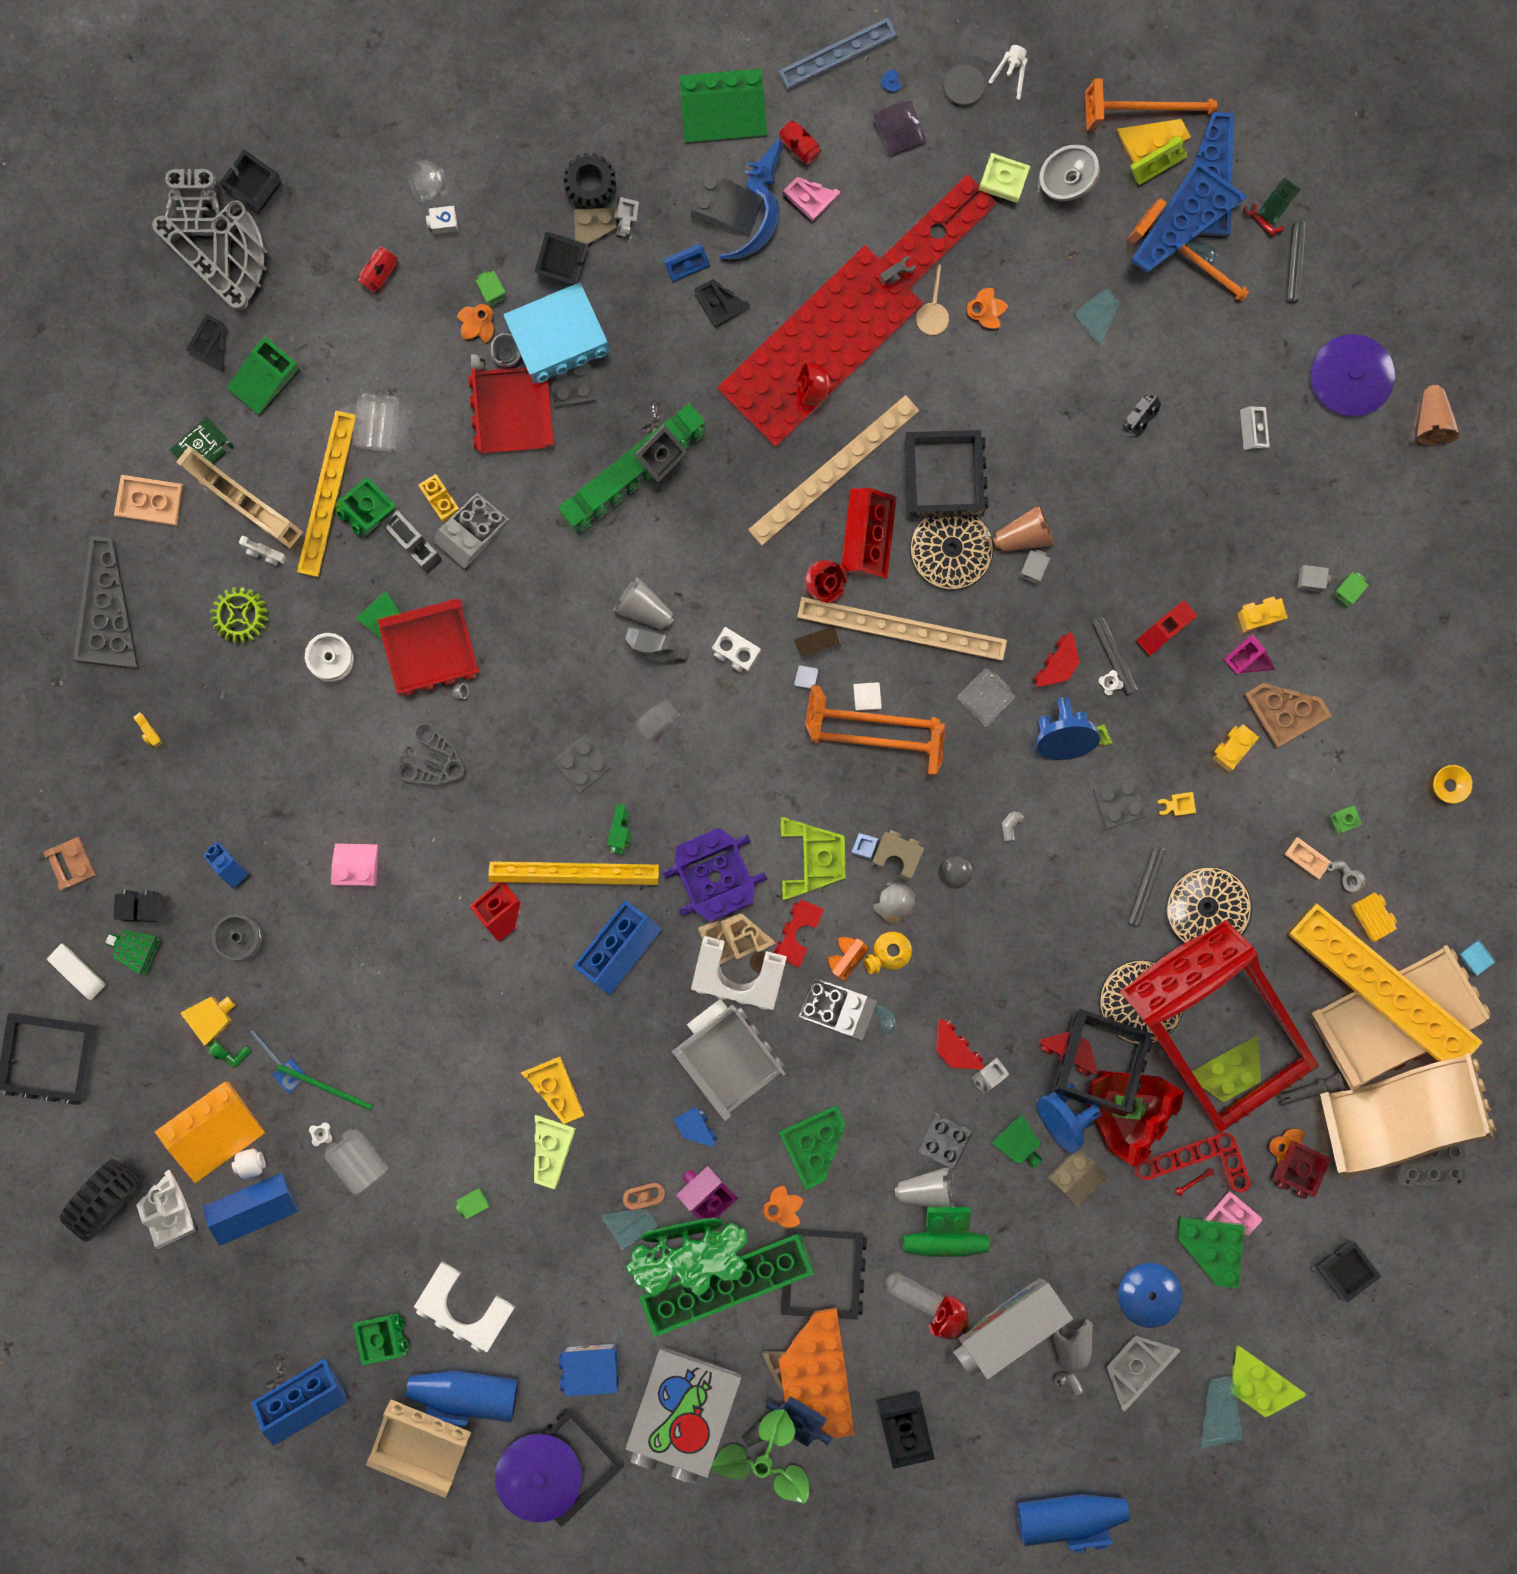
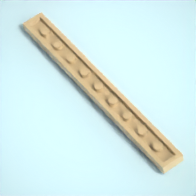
M905 395L748 529L750 534L763 546L918 414L919 409Z
M801 597L797 619L1003 661L1007 640L804 597Z

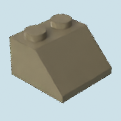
M1080 1149L1075 1153H1070L1047 1178L1079 1208L1103 1183L1107 1176Z

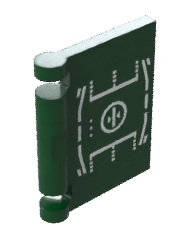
M206 417L169 450L179 459L188 446H190L213 464L226 452L221 445L225 442L231 448L233 444Z

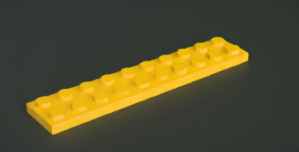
M1317 903L1289 933V936L1437 1061L1441 1062L1464 1057L1467 1053L1472 1055L1482 1044L1478 1037Z

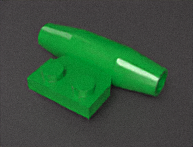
M927 1207L926 1228L928 1231L904 1235L902 1247L903 1253L926 1257H966L989 1253L990 1242L988 1235L967 1232L970 1228V1207Z

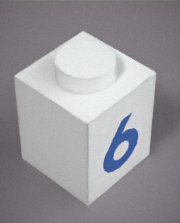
M454 206L429 209L430 215L426 216L427 227L432 229L433 234L458 232Z

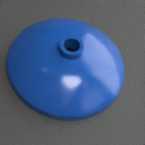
M1144 1263L1133 1267L1125 1274L1119 1285L1118 1300L1121 1310L1130 1321L1142 1327L1155 1328L1167 1324L1176 1316L1182 1303V1288L1175 1274L1168 1268L1156 1263ZM1151 1292L1156 1294L1154 1300H1150L1148 1297Z

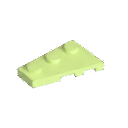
M535 1115L536 1154L534 1183L556 1190L576 1128Z

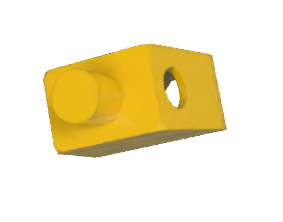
M229 996L219 1003L214 997H210L180 1014L204 1046H207L231 1023V1019L226 1013L236 1005Z

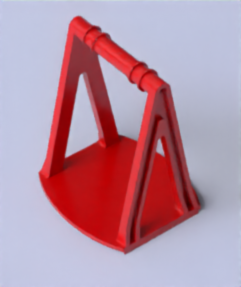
M1227 920L1174 949L1144 971L1131 984L1120 990L1122 996L1150 1028L1220 1133L1234 1123L1238 1124L1239 1120L1246 1115L1249 1117V1113L1286 1088H1292V1084L1298 1080L1302 1081L1304 1076L1319 1067L1260 968L1258 953ZM1244 969L1302 1058L1293 1064L1290 1062L1287 1068L1282 1071L1278 1070V1074L1241 1099L1237 1098L1235 1103L1229 1107L1225 1106L1226 1109L1218 1114L1161 1022L1181 1013L1209 996Z

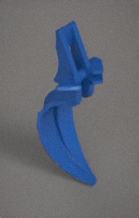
M780 139L772 145L758 163L747 162V165L753 167L752 171L745 170L744 172L749 175L748 188L753 193L760 195L765 203L766 212L761 227L745 246L733 253L720 254V259H739L755 253L768 242L778 225L780 208L774 194L768 189V185L775 184L774 170L784 145Z

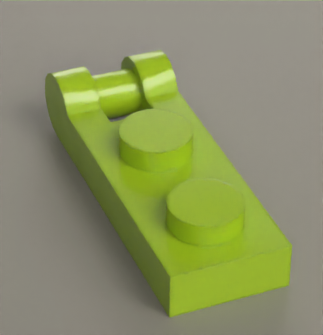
M1173 137L1168 144L1130 165L1135 181L1139 185L1187 157L1185 148H1182L1183 142L1181 137Z

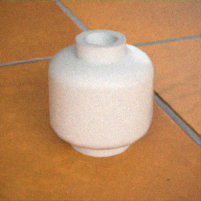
M254 1148L237 1153L235 1155V1162H232L233 1172L242 1179L258 1176L262 1173L263 1168H265L263 1154Z

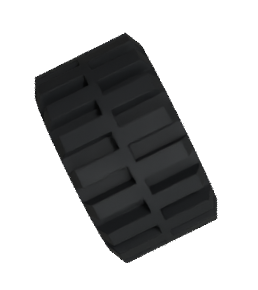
M584 153V157H580V155L575 156L576 160L569 162V167L566 166L565 175H563L568 199L570 198L574 205L577 203L581 209L583 207H587V209L595 207L597 209L600 208L601 204L607 205V200H611L613 192L616 191L615 172L609 161L606 162L605 157L602 155L599 158L596 153H593L592 156H589L588 153ZM589 172L596 173L602 178L601 185L591 191L584 190L578 186L579 178Z

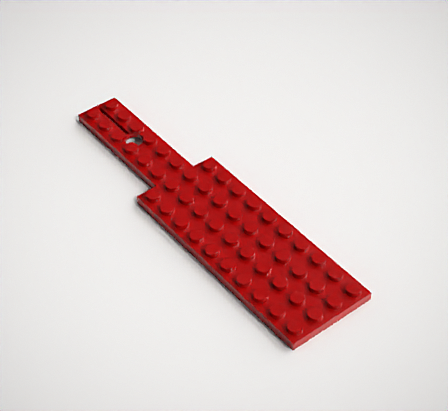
M967 174L880 259L864 245L717 387V390L776 448L820 405L799 404L797 401L796 387H800L801 383L797 379L804 363H813L827 370L830 381L833 382L832 392L828 393L827 399L923 305V302L910 288L996 206L997 202L986 192L980 191V186ZM933 225H943L946 229L945 237L942 239L933 238L930 233ZM909 256L910 260L905 263V266L910 268L916 265L915 271L910 274L903 272L897 282L892 285L888 283L883 286L879 280L880 274L896 263H900L904 257Z

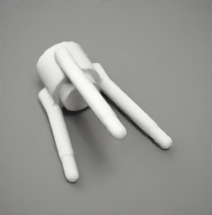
M1018 45L1011 46L1010 51L1006 52L1004 59L988 82L990 85L993 83L1007 61L1010 65L1007 72L1008 76L1011 75L1014 67L1021 65L1017 100L1021 99L1024 71L1027 63L1025 58L1026 49Z

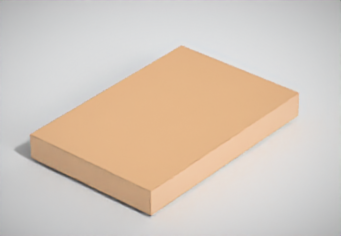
M121 475L114 516L177 526L184 485Z

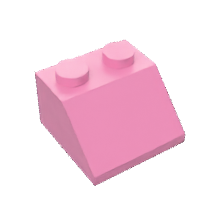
M335 844L331 885L376 887L378 845Z

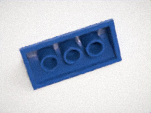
M283 1172L203 1206L208 1228L219 1246L299 1212Z

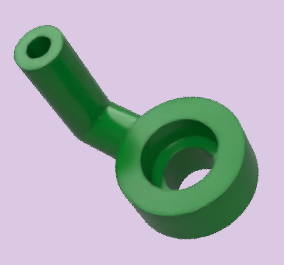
M213 1039L207 1045L210 1048L208 1053L214 1059L218 1060L220 1058L232 1068H236L251 1052V1049L245 1045L233 1058L216 1040Z

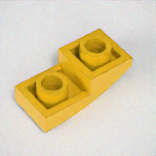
M436 474L418 485L443 523L459 510Z

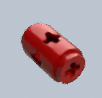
M794 120L787 123L779 132L781 141L802 163L805 162L807 165L812 163L822 152L818 142L800 123H796Z
M380 246L378 250L374 251L369 262L360 272L358 282L374 293L377 289L380 290L387 276L396 266L398 257ZM375 265L380 266L379 269L382 270L380 274L376 273Z

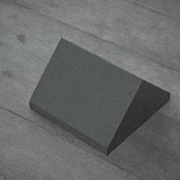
M663 424L634 454V458L644 470L659 482L688 452Z

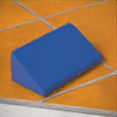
M701 244L663 259L672 282L710 266Z

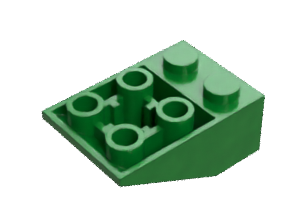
M264 336L244 361L227 389L259 415L300 368L293 359Z

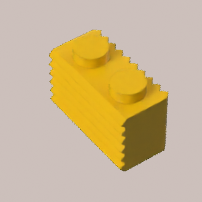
M1376 892L1351 905L1372 942L1397 929L1395 926L1397 924L1396 918L1391 912L1388 914L1384 907L1387 905L1381 894L1377 895Z

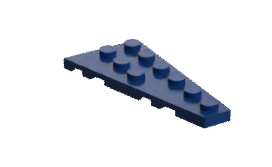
M1213 112L1195 162L1199 161L1232 185L1234 113ZM1231 210L1198 235L1230 236Z
M1196 161L1130 261L1148 273L1248 196L1199 161Z

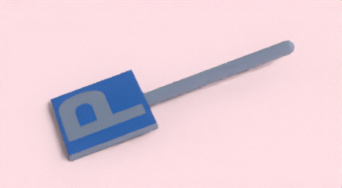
M253 1030L250 1031L251 1035L277 1065L281 1064L306 1075L292 1058L285 1064H282ZM278 1070L272 1074L288 1094L303 1082Z

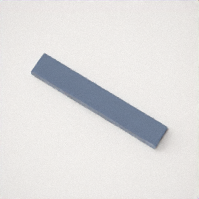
M888 17L779 70L778 74L788 91L897 38L898 35Z

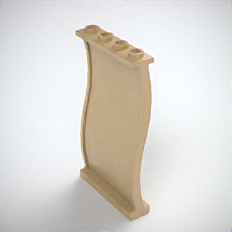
M1447 945L1432 955L1399 971L1469 1031L1489 1022L1491 1014L1488 1007L1480 1002L1477 988L1474 985H1470L1467 980L1469 979L1467 971L1463 967L1460 968L1455 951L1453 949L1450 950ZM1356 992L1333 1002L1321 1010L1318 1009L1311 1013L1310 1019L1352 1092L1376 1077L1428 1053Z
M1467 1053L1464 1057L1419 1067L1389 1079L1360 1087L1353 1092L1352 1090L1332 1094L1329 1092L1320 1094L1338 1174L1343 1179L1351 1178V1175L1394 1166L1451 1146L1483 1139L1493 1140V1132L1496 1131L1493 1119H1489L1488 1112L1491 1109L1488 1099H1484L1483 1092L1486 1089L1483 1080L1478 1077L1477 1072L1481 1071L1478 1060L1473 1059L1471 1054Z

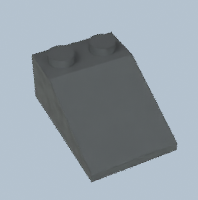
M704 171L691 207V217L750 236L763 198L732 181Z

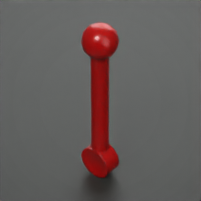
M1207 1168L1204 1174L1184 1187L1177 1188L1176 1194L1178 1196L1183 1195L1185 1190L1207 1176H1213L1214 1170Z

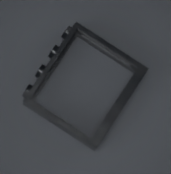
M981 430L906 432L905 458L908 518L984 516L985 509H988V497H984V489H987V477H983V469H986V457H982V450H985V437H981ZM974 441L977 504L917 505L915 443Z
M1079 1009L1074 1013L1052 1092L1091 1106L1094 1104L1099 1109L1122 1117L1127 1116L1130 1112H1133V1108L1136 1105L1134 1097L1135 1093L1139 1092L1142 1081L1139 1079L1141 1072L1143 1073L1147 1066L1145 1057L1152 1047V1041H1150L1152 1033ZM1084 1023L1138 1042L1121 1105L1067 1087Z
M8 1013L0 1058L1 1094L14 1096V1093L18 1092L23 1093L22 1097L35 1099L36 1095L44 1096L43 1100L56 1102L57 1098L65 1099L66 1104L77 1105L78 1101H84L97 1025ZM15 1023L84 1032L75 1094L5 1084Z
M786 1228L785 1239L799 1233L802 1236L856 1239L852 1312L837 1311L838 1319L858 1320V1315L863 1313V1302H859L860 1293H864V1280H861V1272H865L866 1259H862V1250L867 1248V1237H863V1232ZM791 1284L782 1287L781 1315L811 1317L815 1311H819L790 1308Z
M572 1408L568 1412L564 1409L556 1417L558 1421L553 1426L547 1425L540 1434L553 1436L571 1418L613 1464L576 1499L567 1512L554 1519L561 1528L625 1465Z

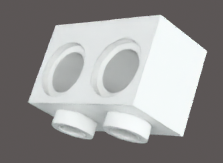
M725 627L713 645L712 651L714 652V657L722 662L725 659L731 662V667L742 673L744 670L748 673L761 652V648ZM729 641L732 644L731 650L723 651L720 648L721 643ZM742 652H747L750 655V659L747 662H741L738 659V655Z

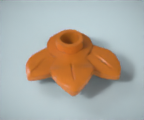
M985 288L978 293L976 299L969 302L967 314L971 319L979 320L983 327L996 329L1000 327V321L997 317L1006 311L1008 304L994 298L993 288ZM979 307L981 312L975 313L973 308Z
M479 304L475 308L465 307L461 309L457 318L464 322L461 329L462 338L465 340L472 339L479 335L483 342L488 343L495 330L491 321L493 318L491 307L487 304ZM481 310L486 314L484 318L479 316Z
M1290 1129L1283 1136H1277L1271 1140L1270 1151L1277 1157L1278 1164L1280 1160L1284 1159L1291 1141L1304 1145L1301 1142L1305 1131ZM1280 1144H1283V1145H1284L1283 1149L1279 1151V1150H1278L1279 1145H1280Z
M785 1186L777 1187L771 1192L770 1201L764 1205L763 1215L768 1221H777L783 1227H795L800 1224V1220L795 1212L801 1207L803 1198L797 1195H787ZM776 1207L777 1214L771 1215L769 1209Z

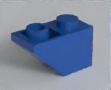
M219 841L210 846L203 854L216 873L232 888H235L249 875Z
M695 1107L674 1118L683 1138L711 1147L716 1145L714 1141L718 1138L712 1128H707L705 1121L708 1119L702 1109L698 1110Z

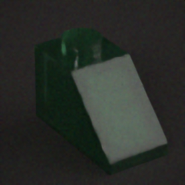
M1283 178L1259 211L1263 213L1266 219L1276 223L1301 189L1286 178Z

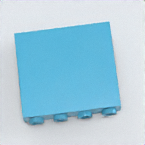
M580 282L503 314L533 384L545 382L550 377L564 374L569 369L583 366L588 361L602 358L607 353H610L608 342Z

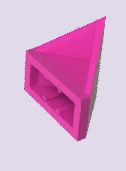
M1253 635L1247 638L1224 659L1237 675L1239 673L1275 670L1266 649Z

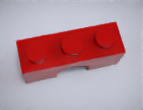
M800 899L799 903H794L790 914L794 915L791 923L786 922L782 932L785 934L783 943L778 941L774 951L776 954L787 956L785 963L800 968L808 948L797 942L795 937L796 931L803 926L816 929L823 913V908Z

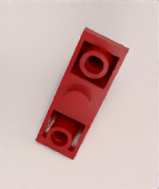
M1184 600L1136 641L1150 656L1194 620L1197 614Z
M1071 632L1067 636L1062 634L1056 644L1059 647L1055 654L1051 652L1045 661L1048 664L1044 671L1040 669L1035 676L1034 681L1037 683L1034 687L1036 689L1067 683L1080 662L1074 636Z
M940 1019L937 1025V1054L950 1068L982 1070L984 1066L981 1063L984 1060L976 1051L972 1053L968 1049L970 1044L962 1035L958 1037L955 1034L954 1030L956 1028L948 1019L946 1021Z
M1069 1032L1040 1039L1038 1043L1042 1045L1041 1050L1050 1055L1053 1052L1061 1056L1059 1058L1061 1061ZM1080 1037L1073 1064L1079 1067V1072L1089 1077L1090 1074L1096 1075L1098 1071L1090 1042Z

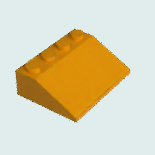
M229 1081L223 1082L155 1131L169 1153L195 1184L265 1134Z

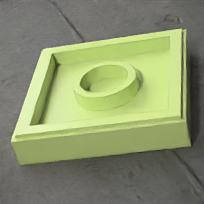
M991 153L979 190L1018 203L1030 166Z

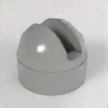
M471 354V368H475V371H481L485 367L484 357Z
M456 683L451 687L453 689L451 695L455 699H466L468 697L469 689L466 683Z

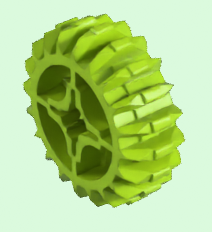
M233 587V594L225 590L226 597L218 595L221 602L214 601L213 605L218 608L211 609L210 611L212 614L217 615L211 618L212 622H218L213 628L215 630L220 629L218 635L220 637L225 635L226 641H229L233 636L232 640L235 644L238 643L239 637L243 644L246 643L247 636L253 641V633L258 636L261 634L257 630L258 627L265 629V625L261 621H268L266 616H262V614L268 612L266 608H261L265 605V602L263 600L258 601L260 595L255 594L253 596L254 591L251 589L246 593V589L241 587L238 593L237 588ZM238 599L248 600L246 604L243 603L241 606H234L231 603ZM254 605L256 614L254 622L251 623L248 619V614L251 611L250 608ZM227 607L230 611V617L227 620L228 622L224 624L223 613ZM232 609H235L237 612L239 611L246 622L237 618L236 613ZM238 624H244L247 627L243 631L230 630Z

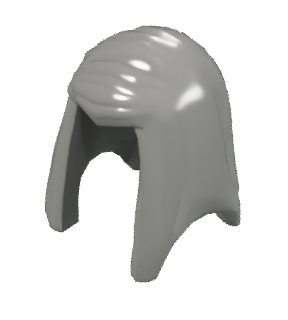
M890 880L886 883L888 887L881 892L880 902L873 904V909L885 921L891 924H898L912 915L913 908L916 905V895L908 886Z
M1088 1319L1085 1320L1079 1329H1069L1064 1325L1053 1333L1055 1347L1059 1356L1058 1364L1067 1371H1081L1088 1366L1091 1360L1093 1324Z

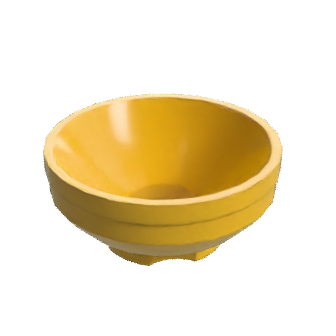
M1446 766L1440 769L1434 777V792L1444 802L1453 804L1462 802L1471 793V776L1460 766ZM1448 779L1456 783V788L1452 792L1447 791L1444 787V783Z
M887 932L876 940L873 954L880 959L883 968L897 970L909 962L912 955V947L909 940L903 934ZM890 944H896L900 949L899 954L895 957L887 953V947Z

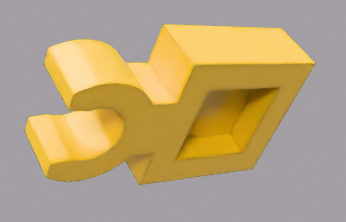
M139 713L133 717L144 732L142 738L148 746L152 744L158 748L163 744L143 714Z
M1193 792L1172 795L1173 801L1170 802L1166 799L1158 800V804L1167 805L1165 811L1159 812L1161 816H1166L1171 811H1174L1175 817L1196 814Z

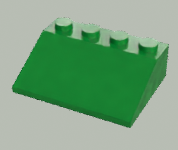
M762 68L679 76L685 143L767 136Z

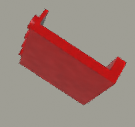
M527 367L475 371V368H471L472 375H468L469 388L473 387V395H470L471 408H475V416H471L472 428H476L477 436L473 437L474 449H478L479 455L554 449L549 378L545 382L533 384Z
M460 598L377 619L397 694L402 693V696L414 694V689L422 688L423 691L435 688L434 684L440 682L443 685L455 683V678L463 677V680L476 677L475 673L480 672L477 668Z

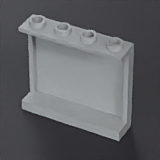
M733 1004L672 1051L724 1121L731 1117L730 1112L780 1073L783 1076L786 1075L782 1070L785 1067L778 1056L772 1057L769 1053L772 1051V1048L765 1040L763 1042L760 1041L757 1037L760 1032L753 1024L750 1026L745 1021L748 1018L741 1008L736 1009Z

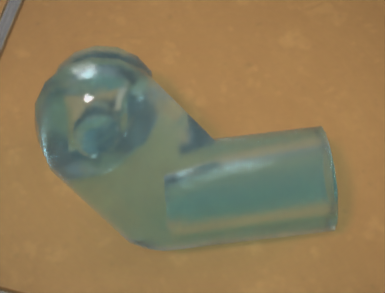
M1188 243V248L1195 253L1205 255L1204 259L1208 263H1213L1216 260L1217 252L1208 243Z
M878 1003L874 1013L882 1018L883 1026L881 1030L884 1034H891L896 1027L894 1014Z

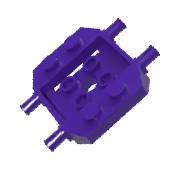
M717 828L676 847L675 865L662 872L665 879L677 874L678 876L680 875L691 903L679 908L682 917L694 912V914L696 913L707 922L712 923L753 905L756 884L768 879L765 872L750 877L740 855L739 847L751 843L748 834L741 838L733 839L721 828ZM725 849L727 850V852L722 855H719L694 867L688 868V865H691L695 862H698L702 859L719 853ZM718 872L721 874V879L718 882H712L709 879L710 875Z

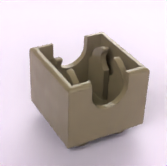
M890 830L889 833L885 832L871 866L881 870L886 860L896 859L902 867L899 878L910 881L924 850L921 847V842L911 838L906 841L901 838L902 834Z

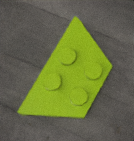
M1258 1036L1252 1037L1193 1069L1192 1072L1201 1087L1221 1102H1225L1259 1084L1261 1076Z
M1239 1345L1236 1346L1235 1363L1233 1365V1376L1229 1392L1266 1418L1306 1396V1393Z

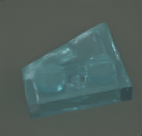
M1106 287L1074 313L1099 345L1107 333L1120 302Z
M647 1208L600 1215L623 1251L639 1241L643 1233L659 1227Z

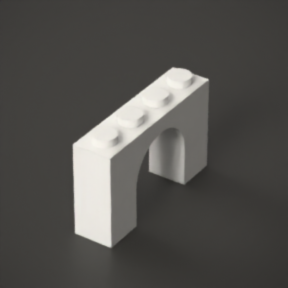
M704 936L691 990H695L700 994L715 995L720 999L735 1000L744 1005H755L764 1010H774L787 956L766 951L759 976L750 983L738 984L728 980L720 968V959L725 941Z
M441 1262L414 1308L418 1309L416 1313L425 1319L431 1317L436 1321L434 1324L443 1330H446V1328L454 1332L453 1336L460 1341L468 1340L472 1343L471 1347L480 1353L483 1350L488 1352L515 1306L497 1295L483 1318L478 1322L464 1324L456 1321L447 1309V1296L461 1272L445 1262Z

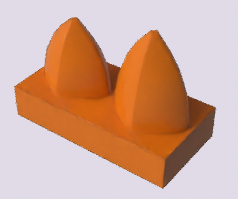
M839 937L838 944L845 954L844 957L838 955L828 957L832 973L843 982L846 981L870 949L858 938Z

